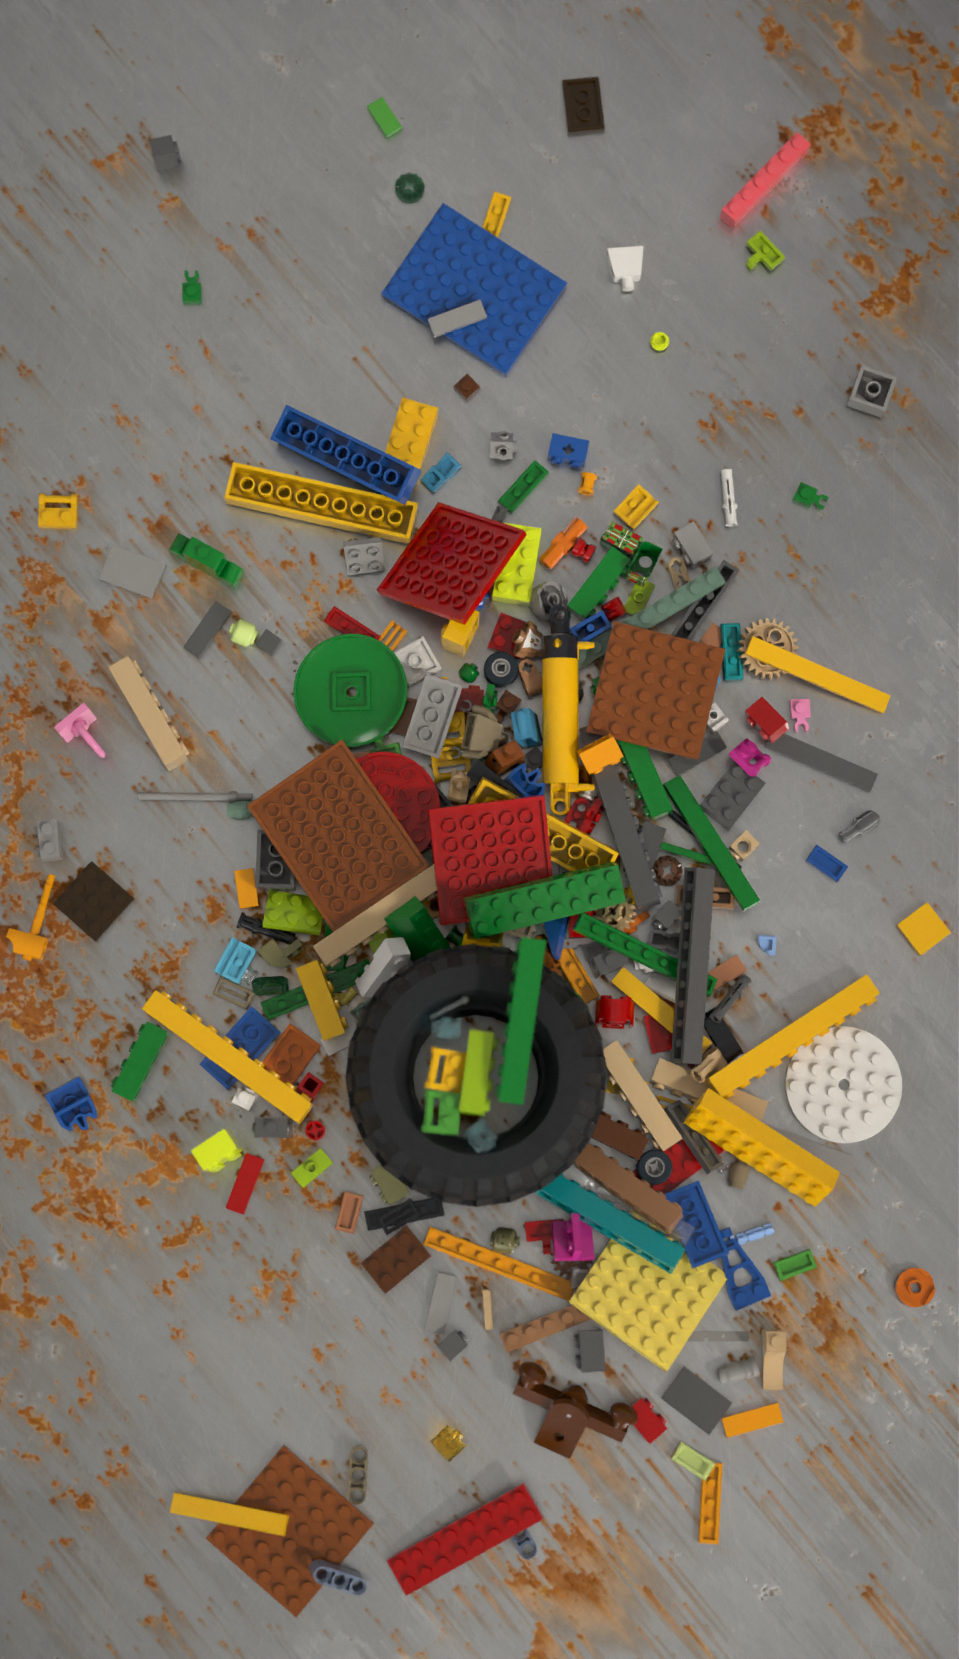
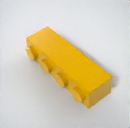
M315 960L297 967L296 971L323 1041L346 1033V1028L349 1026L345 1016L342 1017L339 1010L342 1008L338 998L335 999L332 992L335 989L332 981L327 980L325 974L328 971L325 964L321 963L320 960Z

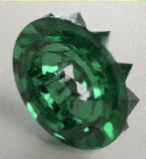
M410 172L404 175L401 174L395 183L397 196L406 202L418 200L424 193L422 178ZM406 182L409 183L410 185H411V184H414V185H413V191L410 190L409 188H408V189H405V188H406Z

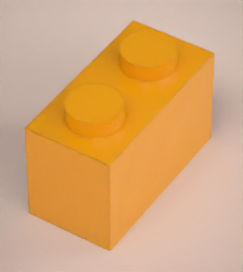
M611 733L577 750L589 774H597L603 770V767L608 764H617L620 762V758L624 757Z

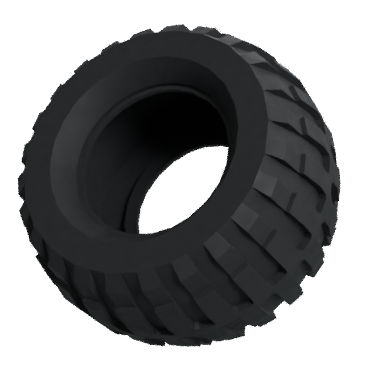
M476 944L460 945L456 948H441L426 954L425 957L416 961H410L378 988L371 1001L362 1010L354 1034L349 1041L345 1075L350 1112L364 1144L386 1171L411 1190L443 1203L474 1207L513 1202L543 1189L570 1168L580 1155L581 1151L591 1140L604 1107L607 1066L603 1052V1039L598 1027L592 1019L589 1007L575 993L568 981L543 964L531 1046L537 1064L538 1084L536 1096L530 1110L522 1120L509 1130L494 1136L472 1138L421 1132L422 1125H424L425 1111L420 1106L415 1094L413 1079L415 1061L420 1049L435 1030L459 1017L479 1015L510 1023L511 1015H507L508 1002L512 1003L513 995H510L511 982L516 980V975L512 973L514 961L518 962L519 954H515V951L507 947H488ZM462 996L468 998L467 1004H460L437 1018L430 1019L429 1016L456 1003ZM432 1120V1125H433V1126H438V1124H436V1123Z

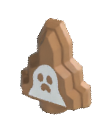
M528 621L522 629H517L512 638V642L515 643L514 656L522 659L525 657H541V638L543 634L537 630V625L531 621Z

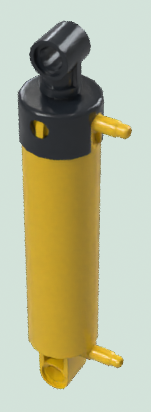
M555 605L549 612L551 634L554 635H546L541 638L543 783L551 784L552 812L563 816L568 814L571 808V792L595 790L594 784L579 783V755L577 753V750H579V649L594 648L595 643L589 641L579 642L578 636L566 635L570 634V611L562 605ZM558 611H564L565 615L561 620L556 619ZM562 801L565 804V809L562 812H558L556 806Z

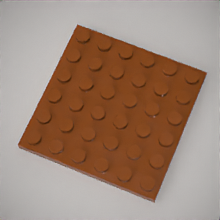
M614 621L586 733L602 737L611 733L614 739L698 761L725 649Z
M283 1445L234 1505L288 1515L289 1519L285 1536L218 1523L206 1539L293 1616L297 1617L323 1586L317 1583L309 1570L310 1564L314 1560L321 1559L340 1565L372 1527L374 1522ZM319 1569L316 1574H321L324 1569Z

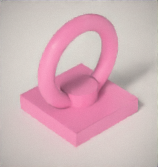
M85 703L81 704L54 726L67 743L81 735L100 758L106 756L105 751L87 731L89 725L97 720V718Z

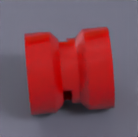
M579 538L571 554L575 557H581L582 561L588 563L597 547L593 544L589 545L584 539Z

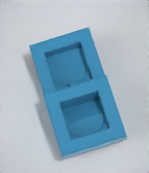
M447 452L420 480L434 493L462 465Z

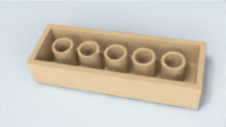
M129 656L109 666V670L168 771L170 772L189 761L186 756L189 754L187 748L182 741L178 742L177 739L180 736L173 724L168 725L170 719L164 709L158 708L161 704L155 693L149 692L152 688L145 676L140 677L139 674L143 672L135 659L131 661Z

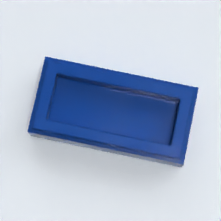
M818 845L814 847L805 860L836 883L848 868L846 864Z

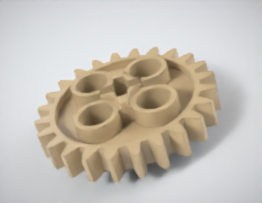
M765 618L763 623L761 619H758L757 625L752 622L750 624L751 628L746 627L744 629L746 633L740 635L744 640L738 641V644L742 645V647L737 649V651L743 653L739 659L745 660L742 666H749L747 672L754 670V677L760 673V679L767 675L768 680H770L773 675L777 679L780 677V674L784 676L787 673L768 664L763 665L758 660L745 655L752 636L772 645L783 643L784 646L779 648L799 656L798 653L794 652V650L799 648V646L794 645L798 639H792L791 637L795 632H788L789 625L783 628V621L776 624L775 618L771 623L768 618ZM771 633H775L777 635V641H773L771 639Z

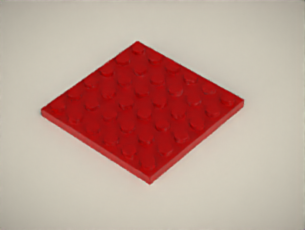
M438 502L381 582L377 592L380 595L465 625L527 534L522 529Z
M544 795L428 809L440 925L468 922L463 899L465 897L553 876Z

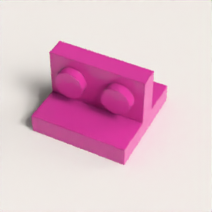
M571 1214L568 1221L552 1222L554 1261L594 1260L592 1227L580 1221L579 1214Z

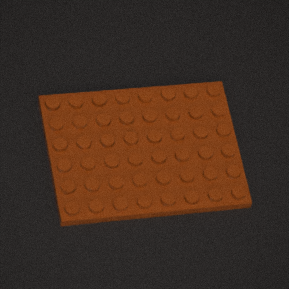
M343 740L247 805L333 932L430 867Z

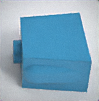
M522 708L511 712L515 741L525 749L543 745L537 714L530 708Z

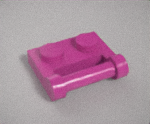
M748 738L728 754L751 777L756 776L762 767L771 763L770 755L763 754L756 744ZM754 758L757 762L755 764H751L749 761H751Z

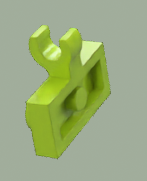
M761 230L746 243L754 253L746 263L750 270L762 261L772 271L785 259V256Z

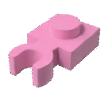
M791 699L789 701L791 720L796 719L794 731L798 732V725H803L805 732H807L809 724L805 719H810L811 717L809 699Z

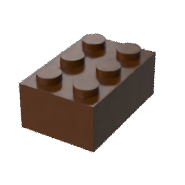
M601 1111L592 1139L636 1161L639 1160L649 1138L645 1137L647 1133L637 1128L633 1131L628 1128L629 1124L621 1120L615 1122L610 1119L611 1115Z
M406 1225L362 1261L361 1264L386 1294L430 1258L431 1254Z

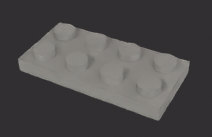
M425 675L402 747L439 759L463 685L433 675Z

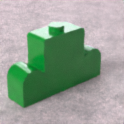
M178 533L169 548L171 555L236 590L245 575L244 570L235 563L228 561L225 554L193 536L189 539Z

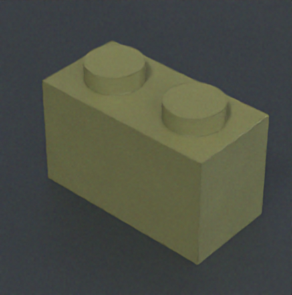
M382 1165L371 1170L372 1175L369 1177L373 1185H378L382 1192L379 1195L384 1204L388 1202L390 1206L410 1194L406 1185L386 1171Z

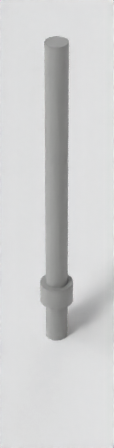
M230 791L229 793L138 792L137 798L138 800L229 801L230 803L235 801H252L253 793H238V791Z

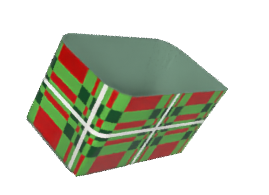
M611 521L601 536L599 543L609 550L613 546L632 561L643 541V537Z

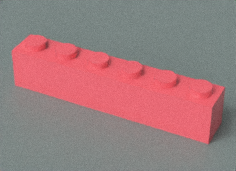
M796 132L722 208L720 218L734 229L808 153L811 144Z

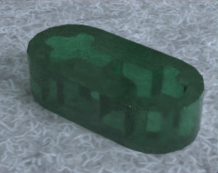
M284 976L258 977L252 981V991L256 995L284 994L289 990L288 978Z

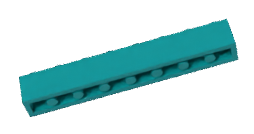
M563 1174L535 1193L570 1215L579 1214L580 1221L669 1274H672L685 1251L679 1242L667 1239L662 1232L652 1230L645 1222L635 1220L627 1211H620L610 1201H603L597 1197L596 1193L581 1188L578 1182L563 1177Z

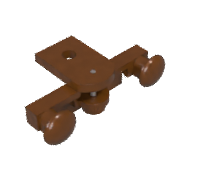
M524 1362L519 1366L520 1377L512 1394L549 1410L535 1437L534 1443L570 1459L586 1427L622 1443L628 1427L636 1424L638 1421L636 1410L629 1404L623 1402L614 1403L610 1407L609 1414V1412L589 1404L586 1392L581 1386L572 1385L562 1392L544 1384L547 1374L539 1364ZM559 1432L563 1434L564 1437H559L555 1433Z

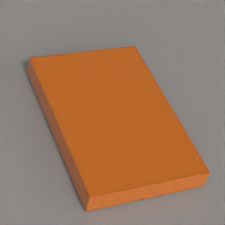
M289 1023L262 1061L265 1065L263 1068L268 1072L273 1070L281 1076L279 1078L281 1082L285 1084L288 1081L294 1086L322 1045Z

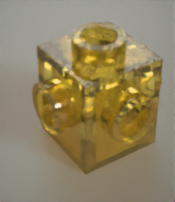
M448 1425L430 1441L448 1462L467 1446L462 1441L464 1436L457 1428L453 1430Z

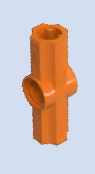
M575 517L563 532L560 531L556 535L550 547L539 558L542 565L552 570L560 559L573 549L576 544L575 542L588 529V526L581 519Z

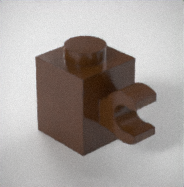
M507 690L504 691L495 707V710L498 711L496 717L500 724L505 717L512 719L511 712L517 711L522 702V699Z

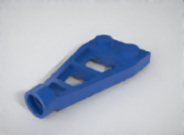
M730 1227L720 1230L723 1239L729 1237L728 1241H724L728 1252L734 1249L742 1259L741 1263L731 1266L727 1255L722 1257L723 1270L727 1279L726 1289L734 1310H740L772 1296L764 1277L733 1237ZM739 1268H745L752 1276V1281L738 1287L735 1284L734 1272Z

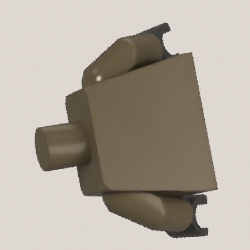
M469 700L463 701L469 703L470 707L468 709L461 707L464 712H469L461 748L458 746L451 748L457 749L459 755H451L452 758L463 756V758L480 759L488 756L491 751L498 749L499 744L505 745L508 743V734L501 733L503 726L498 723L497 717L491 710L476 704L473 706Z

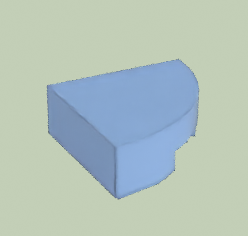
M757 935L759 947L766 954L775 956L777 936Z

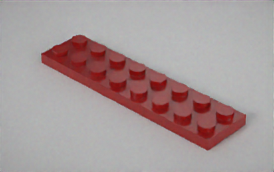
M524 1482L388 1558L386 1561L407 1596L543 1520L544 1517Z

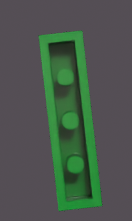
M612 546L568 603L567 609L570 613L581 621L595 615L597 612L595 608L599 604L601 606L608 598L606 594L610 589L613 591L619 584L618 578L621 574L623 576L627 574L631 559Z
M149 1022L142 1024L137 1034L140 1036L137 1042H132L129 1048L131 1053L128 1059L123 1060L120 1066L122 1071L119 1077L115 1076L111 1083V1087H113L112 1092L131 1102H135L169 1035L168 1031Z

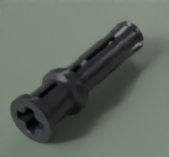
M245 912L241 913L236 926L238 929L241 927L251 931L252 934L260 933L289 945L293 943L296 935L284 930L263 928L261 918L255 919L245 915Z

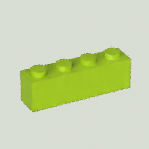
M470 1030L459 1109L462 1114L485 1116L486 1111L489 1112L491 1099H487L488 1091H492L493 1079H490L491 1071L495 1070L496 1059L493 1058V1050L497 1051L498 1038H495L494 1032Z

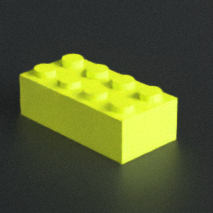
M504 523L524 530L527 535L495 580L492 601L530 607L542 528Z
M224 1128L192 1149L191 1152L203 1171L216 1173L225 1167L224 1163L226 1161L233 1162L241 1157L240 1152L243 1151V1148L232 1131Z

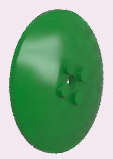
M342 634L321 642L306 655L297 670L293 693L295 707L300 719L316 737L332 745L343 740L347 747H359L379 740L396 725L406 705L408 686L401 662L385 644L366 635ZM351 687L357 689L354 697L347 696V690Z

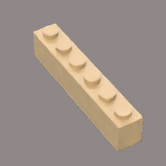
M616 1040L604 1048V1057L609 1072L607 1077L613 1085L615 1083L620 1088L618 1091L619 1095L624 1101L628 1100L631 1105L629 1110L634 1117L638 1116L642 1121L640 1126L645 1133H650L653 1138L651 1142L656 1150L665 1151L681 1140L682 1136L619 1042Z
M661 1058L657 1061L649 1082L653 1084L654 1088L662 1091L667 1089L676 1097H687L689 1102L693 1104L707 1088L711 1089L706 1080L703 1083L693 1080L690 1075L691 1070ZM738 1089L733 1090L735 1094L727 1100L759 1121H762L768 1101Z

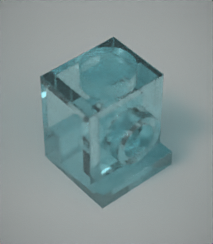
M441 1017V1021H432L431 1033L435 1034V1038L460 1040L461 1018H457V1022H453V1018Z
M484 1118L480 1119L463 1133L478 1153L483 1149L487 1152L496 1145L493 1141L497 1137L485 1123ZM480 1133H483L486 1139H482Z

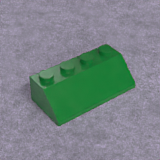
M416 896L384 918L396 938H404L411 953L410 959L412 962L441 948H451L426 908Z

